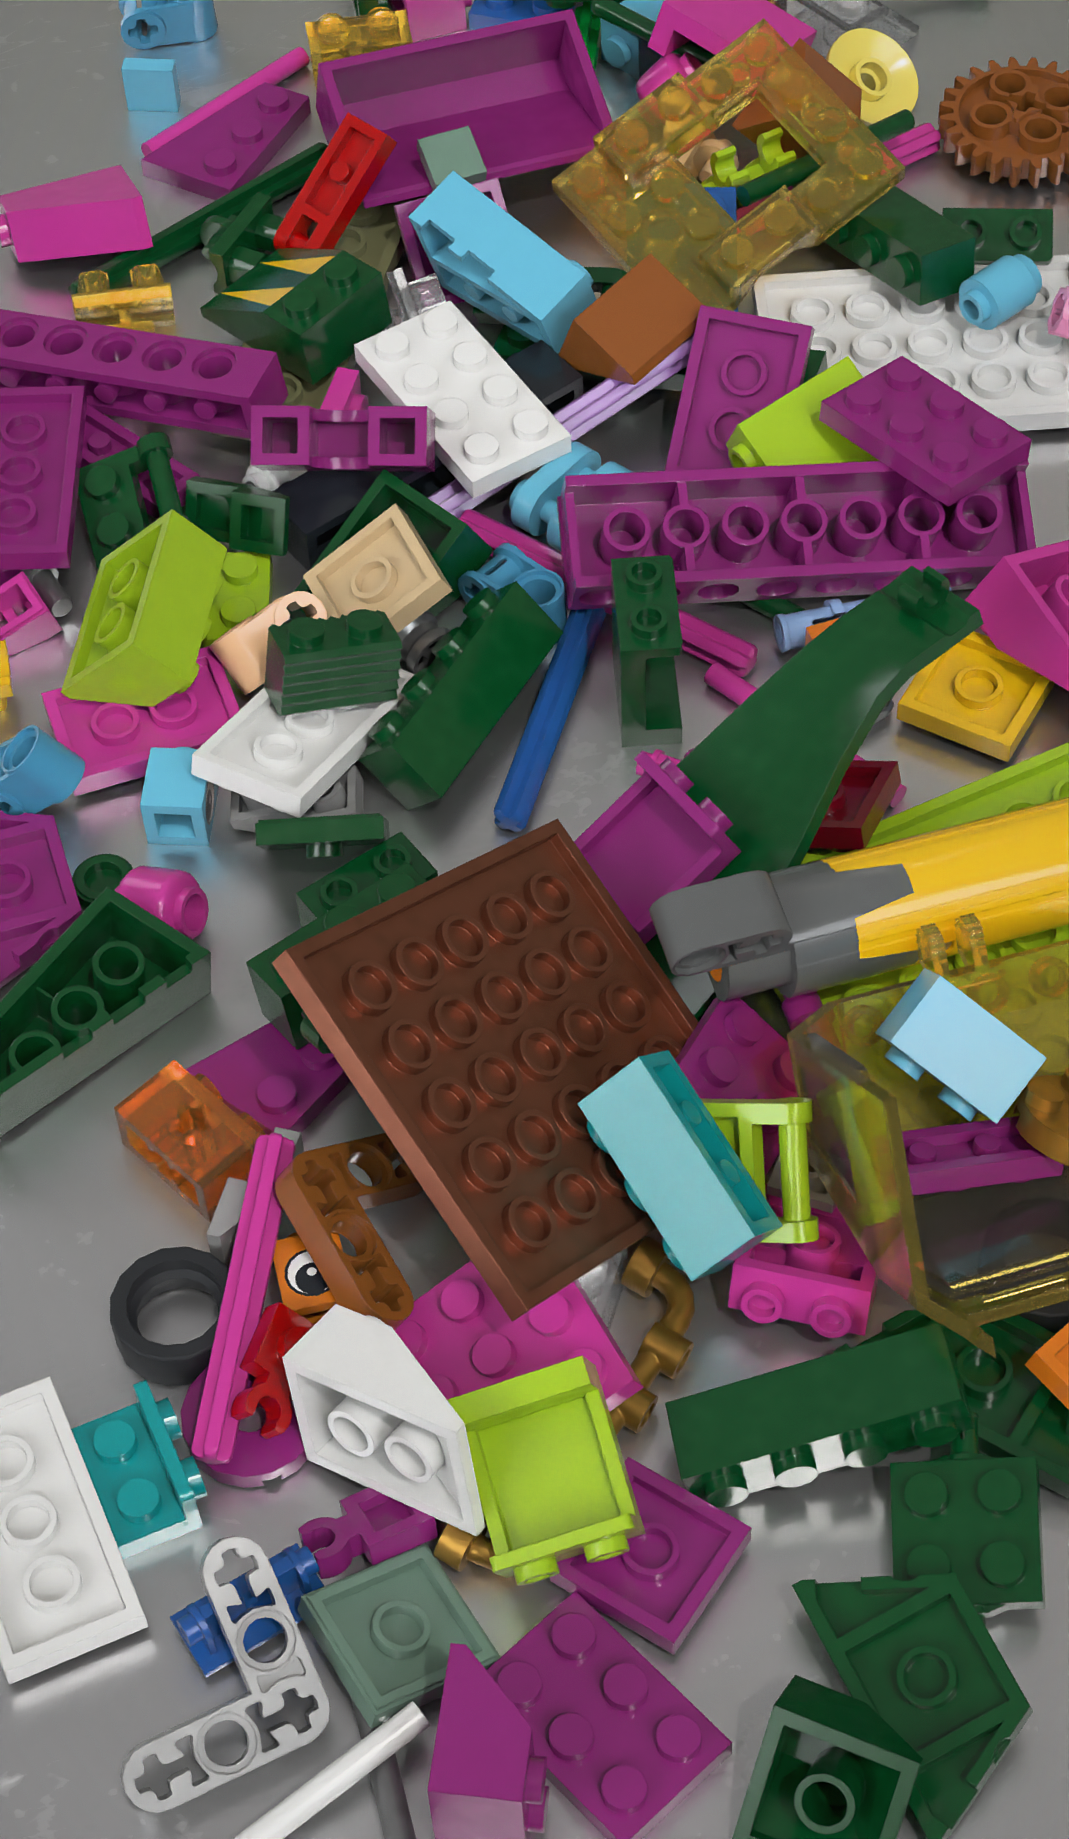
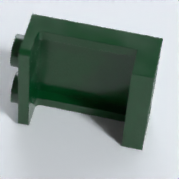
M669 555L611 559L612 652L622 747L680 744L682 743V721L674 656L682 654L683 643L673 559Z

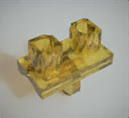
M155 263L135 266L130 270L132 287L110 289L108 273L101 270L81 272L78 279L77 294H72L75 319L80 322L155 333L154 327L176 325L170 282L164 283L159 267Z

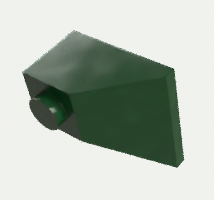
M794 1675L773 1705L732 1839H897L923 1758L866 1702Z

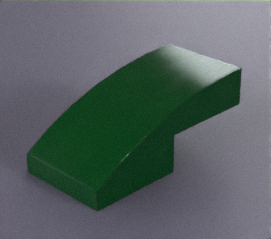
M195 476L186 481L185 516H188L191 522L218 542L229 543V549L276 556L287 555L289 496L250 485Z

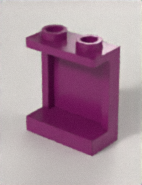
M642 750L634 760L643 768V775L591 824L574 843L643 943L646 944L657 934L649 912L651 905L655 901L672 891L711 881L741 850L725 834L734 825L707 796L697 805L686 794L694 786L693 782L668 757L658 766Z

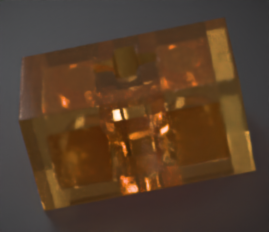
M175 1060L114 1107L123 1145L209 1222L212 1221L228 1177L244 1181L248 1180L256 1139L260 1135H266L252 1116L246 1112H241L237 1115L225 1105L218 1089L206 1076L200 1073L192 1076Z

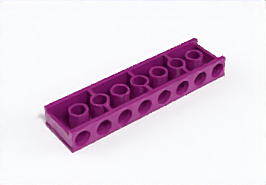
M1028 459L949 507L881 461L565 476L561 495L557 496L556 501L567 610L612 608L611 559L669 555L673 559L678 604L867 595L881 590L911 566H914L921 572L927 566H930L948 578L951 590L975 589L1004 556L1036 548L1025 472L1029 462Z

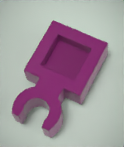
M366 1488L339 1500L342 1512L341 1517L337 1519L331 1517L316 1518L306 1522L298 1529L302 1547L306 1545L311 1553H313L320 1569L317 1573L321 1579L341 1574L350 1566L354 1557L363 1553L373 1566L438 1537L435 1517L371 1488Z

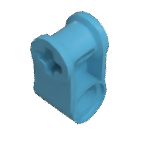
M118 0L119 10L124 16L120 23L121 36L125 43L136 49L147 50L157 46L184 42L198 43L212 37L217 31L218 23L213 0H141L142 8H137L136 0ZM142 23H147V35H143Z
M502 543L493 551V559L479 570L467 571L458 579L459 591L466 603L484 588L489 587L492 591H495L517 581L562 631L567 621L565 586L562 578L557 573L546 569L527 557L519 548L510 543Z
M35 725L24 727L14 737L0 744V810L9 815L36 814L52 804L63 802L73 793L82 779L85 771L84 759Z

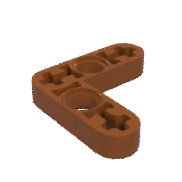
M386 1133L302 1152L289 1163L275 1182V1192L282 1208L338 1305L364 1316H374L396 1330L410 1316L414 1308V1297L406 1280L364 1210L415 1197L423 1191V1188ZM397 1159L401 1164L394 1169L392 1163ZM348 1163L355 1164L364 1170L369 1176L372 1186L365 1185L357 1180L350 1172ZM331 1232L339 1233L347 1238L354 1246L356 1256L348 1255L339 1249L333 1241Z

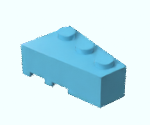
M452 171L408 216L443 288L533 342L544 341L557 354L561 350L572 321L597 300L591 287L594 283L593 279L581 264L574 260L566 259L455 171Z

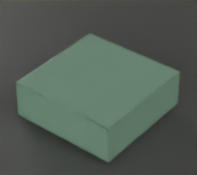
M469 126L418 139L417 152L433 191L452 171H455L470 184L486 181L487 170Z

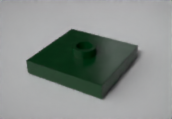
M380 813L258 820V823H255L256 846L265 850L306 848V858L344 856V846L380 844L390 838L389 821Z

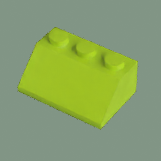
M171 509L104 557L98 569L61 693L69 699L154 707L174 693L181 694L192 685L199 671V664L196 660L201 642L205 639L211 628L212 620L209 618L213 599L224 581L221 570L227 548Z

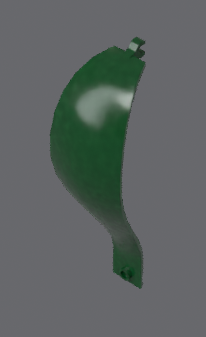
M914 566L906 569L895 580L855 606L804 646L676 765L694 784L686 794L697 805L707 796L734 824L725 834L741 852L712 880L755 870L770 873L801 865L848 767L885 704L910 677L984 624L979 609L949 590L950 582L948 578L930 566L923 569V572ZM656 934L645 946L699 1022L712 1001L717 997L708 972L690 976L674 975L671 972L659 937ZM301 1012L303 1020L300 1032L302 1036L321 1053H332L305 1012Z

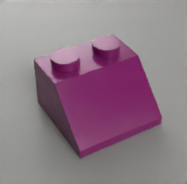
M451 1643L427 1790L435 1839H530L531 1832L544 1833L549 1802V1786H545L547 1757L534 1754L532 1726L467 1645Z

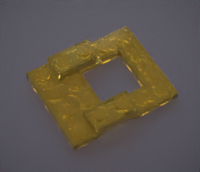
M763 18L689 76L684 78L677 72L593 137L594 148L552 180V187L556 195L626 272H629L651 253L705 306L734 311L761 275L792 251L821 244L905 178V166ZM755 99H758L821 168L791 191L785 185L744 217L735 222L682 165L678 158Z

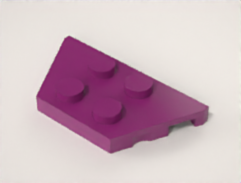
M0 810V988H2L37 962L82 914L55 818L52 815L32 813L9 815Z

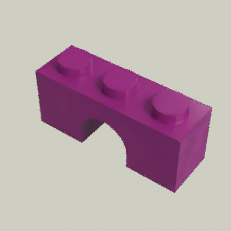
M251 405V465L261 470L382 471L385 469L387 471L435 472V412L427 406H368L367 410H324L311 406Z

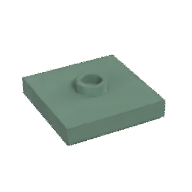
M427 1543L301 1596L297 1609L370 1729L383 1724L412 1701L419 1708L442 1697L451 1643L467 1645L486 1670L501 1657L436 1557H434Z

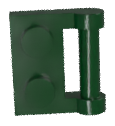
M161 432L146 434L137 441L136 446L80 468L78 494L97 569H99L101 560L150 525L137 474L149 471L160 517L173 509L191 522V519L183 514L170 464V459L174 453L167 434Z

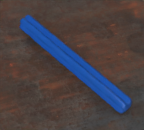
M604 608L571 610L563 629L564 633L559 639L493 810L496 816L494 822L500 829L520 832L528 823L605 619L606 612Z

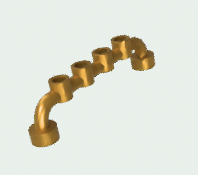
M649 1236L640 1243L623 1273L621 1284L644 1298H647L656 1288L665 1295L668 1307L661 1320L656 1322L645 1336L637 1356L630 1365L644 1388L610 1411L616 1436L623 1426L635 1433H639L658 1401V1396L648 1391V1388L659 1372L671 1379H675L684 1367L694 1346L692 1341L683 1337L695 1313L694 1293L686 1277L669 1264L670 1259L667 1257L663 1245ZM485 1518V1528L477 1537L447 1524L435 1547L434 1557L459 1572L469 1562L492 1570L489 1558L495 1556L491 1538L485 1536L488 1530Z

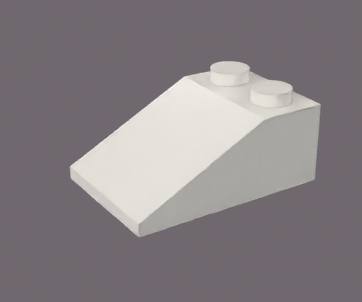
M335 1304L282 1357L307 1460L477 1537L485 1528V1522L465 1423L391 1326L386 1325L374 1316H364Z

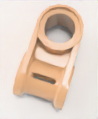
M295 591L271 602L254 616L251 615L238 623L209 646L244 695L265 683L268 628L271 624L281 626L290 618L287 608L290 611L301 608L307 617L327 620V611L322 601L315 595L305 591Z

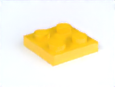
M973 631L916 673L898 702L896 719L1009 762L1055 683L997 649L988 636Z

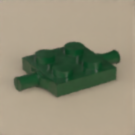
M971 1411L975 1429L964 1431V1439L963 1432L958 1433L954 1440L949 1442L950 1455H944L933 1461L890 1463L893 1578L897 1580L914 1579L919 1574L956 1573L986 1626L985 1618H991L1007 1610L1046 1609L1039 1464L1036 1456L993 1458L979 1454L977 1421L979 1415Z

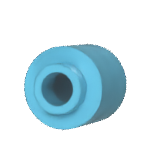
M1022 254L1000 257L961 283L959 288V307L962 315L969 323L981 329H994L1034 302L1036 294L1042 288V277L1039 269L1030 258Z

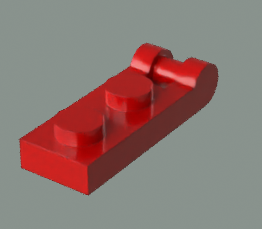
M348 112L277 229L273 240L275 249H334L397 142L389 135ZM314 221L318 225L309 238L307 230Z

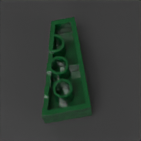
M107 886L0 1000V1137L211 993V952Z

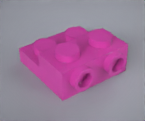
M766 1194V1200L776 1216L783 1217L782 1198ZM843 1199L839 1200L832 1213L811 1207V1215L818 1217L819 1239L808 1243H758L733 1262L728 1307L742 1310L749 1319L757 1323H771L781 1318L810 1324L817 1333L828 1338H839L847 1333L865 1336L876 1295L879 1271L890 1232L893 1210Z

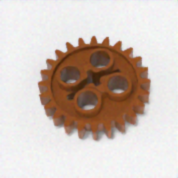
M1010 57L1008 67H1001L994 60H990L987 72L973 66L970 68L969 79L961 76L955 77L954 88H946L944 90V101H941L939 104L938 131L941 139L944 140L943 151L945 153H955L954 164L957 166L971 162L970 175L972 176L978 175L983 171L990 172L989 183L992 184L997 182L1002 176L1009 177V183L1012 188H1016L1020 179H1028L1033 188H1038L1040 178L1047 177L1055 185L1060 184L1061 173L1064 172L1069 175V70L1062 74L1057 72L1056 61H1052L1045 68L1038 67V61L1035 57H1031L1027 66H1020L1014 57Z

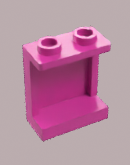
M665 0L662 3L647 47L665 57L689 40L693 41L749 75L751 81L743 103L747 105L797 40L801 38L811 46L817 30L767 0Z

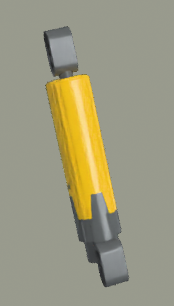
M1069 797L770 873L760 870L749 871L681 888L655 901L649 909L650 916L671 972L676 976H690L708 972L716 996L723 1002L777 988L786 997L792 998L1069 925Z

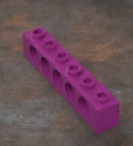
M0 309V388L84 385L87 404L105 415L251 439V405H282L288 396L277 352Z

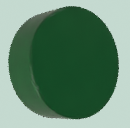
M99 854L84 860L76 868L72 877L81 909L85 911L107 886L115 890L125 875L133 869L131 864L126 859L114 854Z

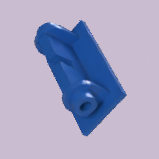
M295 1543L271 1557L269 1561L295 1622L298 1624L303 1621L297 1611L301 1596L324 1587V1584L317 1575L320 1569L309 1548L306 1545L300 1548ZM246 1573L229 1582L236 1588L242 1602L240 1605L227 1607L232 1622L248 1608L272 1603L267 1589L258 1597H252L245 1581ZM207 1595L170 1616L171 1622L206 1678L235 1661ZM272 1618L256 1619L248 1626L244 1633L243 1643L245 1651L247 1653L251 1652L283 1633L284 1629L279 1622Z

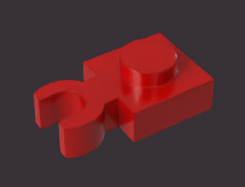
M281 1302L265 1307L240 1364V1368L254 1376L255 1380L252 1387L244 1389L237 1394L231 1407V1417L241 1420L252 1416L257 1408V1404H261L266 1412V1422L262 1427L260 1435L265 1439L284 1433L291 1423V1401L293 1402L282 1357L314 1326L313 1323Z

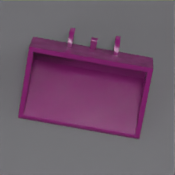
M573 9L318 63L316 110L327 144L330 143L348 112L389 135L397 142L361 202L365 209L431 194L433 190L417 152V141L421 138L469 126L486 167V180L497 177L500 179L621 151L620 141Z

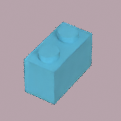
M926 968L919 974L875 1032L891 1045V1048L884 1055L885 1058L916 1081L924 1072H927L945 1086L937 1097L969 1122L979 1112L997 1124L1047 1059L1042 1053L941 975Z

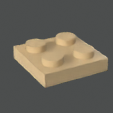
M396 503L303 575L313 595L322 601L327 611V619L330 616L339 618L342 614L347 616L350 612L358 609L379 610L385 612L397 633L453 591L409 517Z

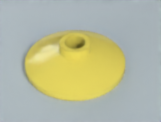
M858 28L845 32L831 45L826 60L862 89L860 123L869 126L903 109L912 112L919 92L917 73L908 54L895 40L877 30Z

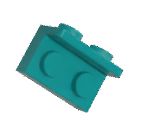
M147 1380L133 1385L137 1403L71 1429L122 1559L203 1527L196 1500L208 1496L193 1456L180 1460L172 1441L182 1438L183 1435L168 1397L155 1402Z

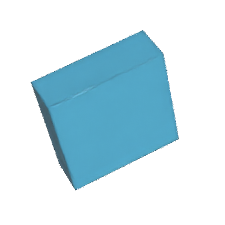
M124 58L121 72L128 110L179 112L181 96L175 59Z

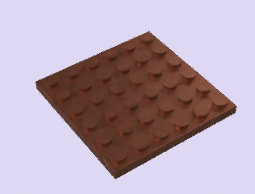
M558 818L286 949L272 962L512 1322L657 1229L648 1213L638 1208L630 1199L624 1185L625 1177L611 1155L600 1149L591 1138L587 1129L588 1119L577 1103L640 1056L669 1050L674 1059H676L699 1022Z

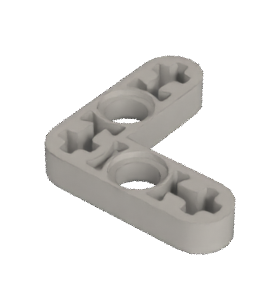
M230 1536L217 1540L206 1550L201 1559L199 1570L202 1586L248 1692L141 1742L130 1750L122 1764L120 1775L122 1787L131 1802L144 1811L159 1813L188 1802L310 1743L321 1735L328 1724L330 1705L326 1691L267 1555L260 1545L249 1538ZM229 1549H232L238 1558L250 1556L254 1562L255 1568L245 1574V1581L252 1597H258L267 1589L272 1603L269 1605L248 1608L233 1622L228 1614L227 1607L242 1604L236 1588L231 1583L218 1585L214 1575L215 1572L224 1567V1560L221 1554ZM272 1618L279 1622L284 1629L286 1638L284 1648L280 1655L271 1661H255L245 1651L243 1643L244 1633L248 1626L256 1619ZM288 1689H292L301 1698L311 1696L314 1707L305 1712L307 1725L300 1730H296L293 1724L285 1721L266 1729L274 1738L275 1743L262 1749L259 1729L251 1717L246 1714L245 1709L258 1702L259 1714L265 1718L284 1707V1700L281 1694ZM224 1720L235 1721L240 1724L247 1738L246 1749L241 1758L227 1765L216 1764L211 1761L204 1747L205 1735L210 1727ZM190 1735L192 1755L199 1766L206 1772V1776L192 1783L191 1770L186 1767L167 1778V1785L170 1791L163 1796L157 1797L150 1787L137 1790L135 1779L145 1773L142 1760L150 1755H155L162 1764H169L183 1757L184 1754L176 1747L175 1743Z

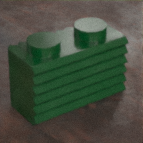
M358 609L350 612L347 616L342 614L339 618L330 616L325 620L322 618L299 617L291 620L289 624L285 622L281 626L271 624L268 628L264 688L279 716L398 699L397 689H399L397 680L400 679L398 670L401 669L399 660L402 659L400 651L403 649L402 641L385 612L379 610Z

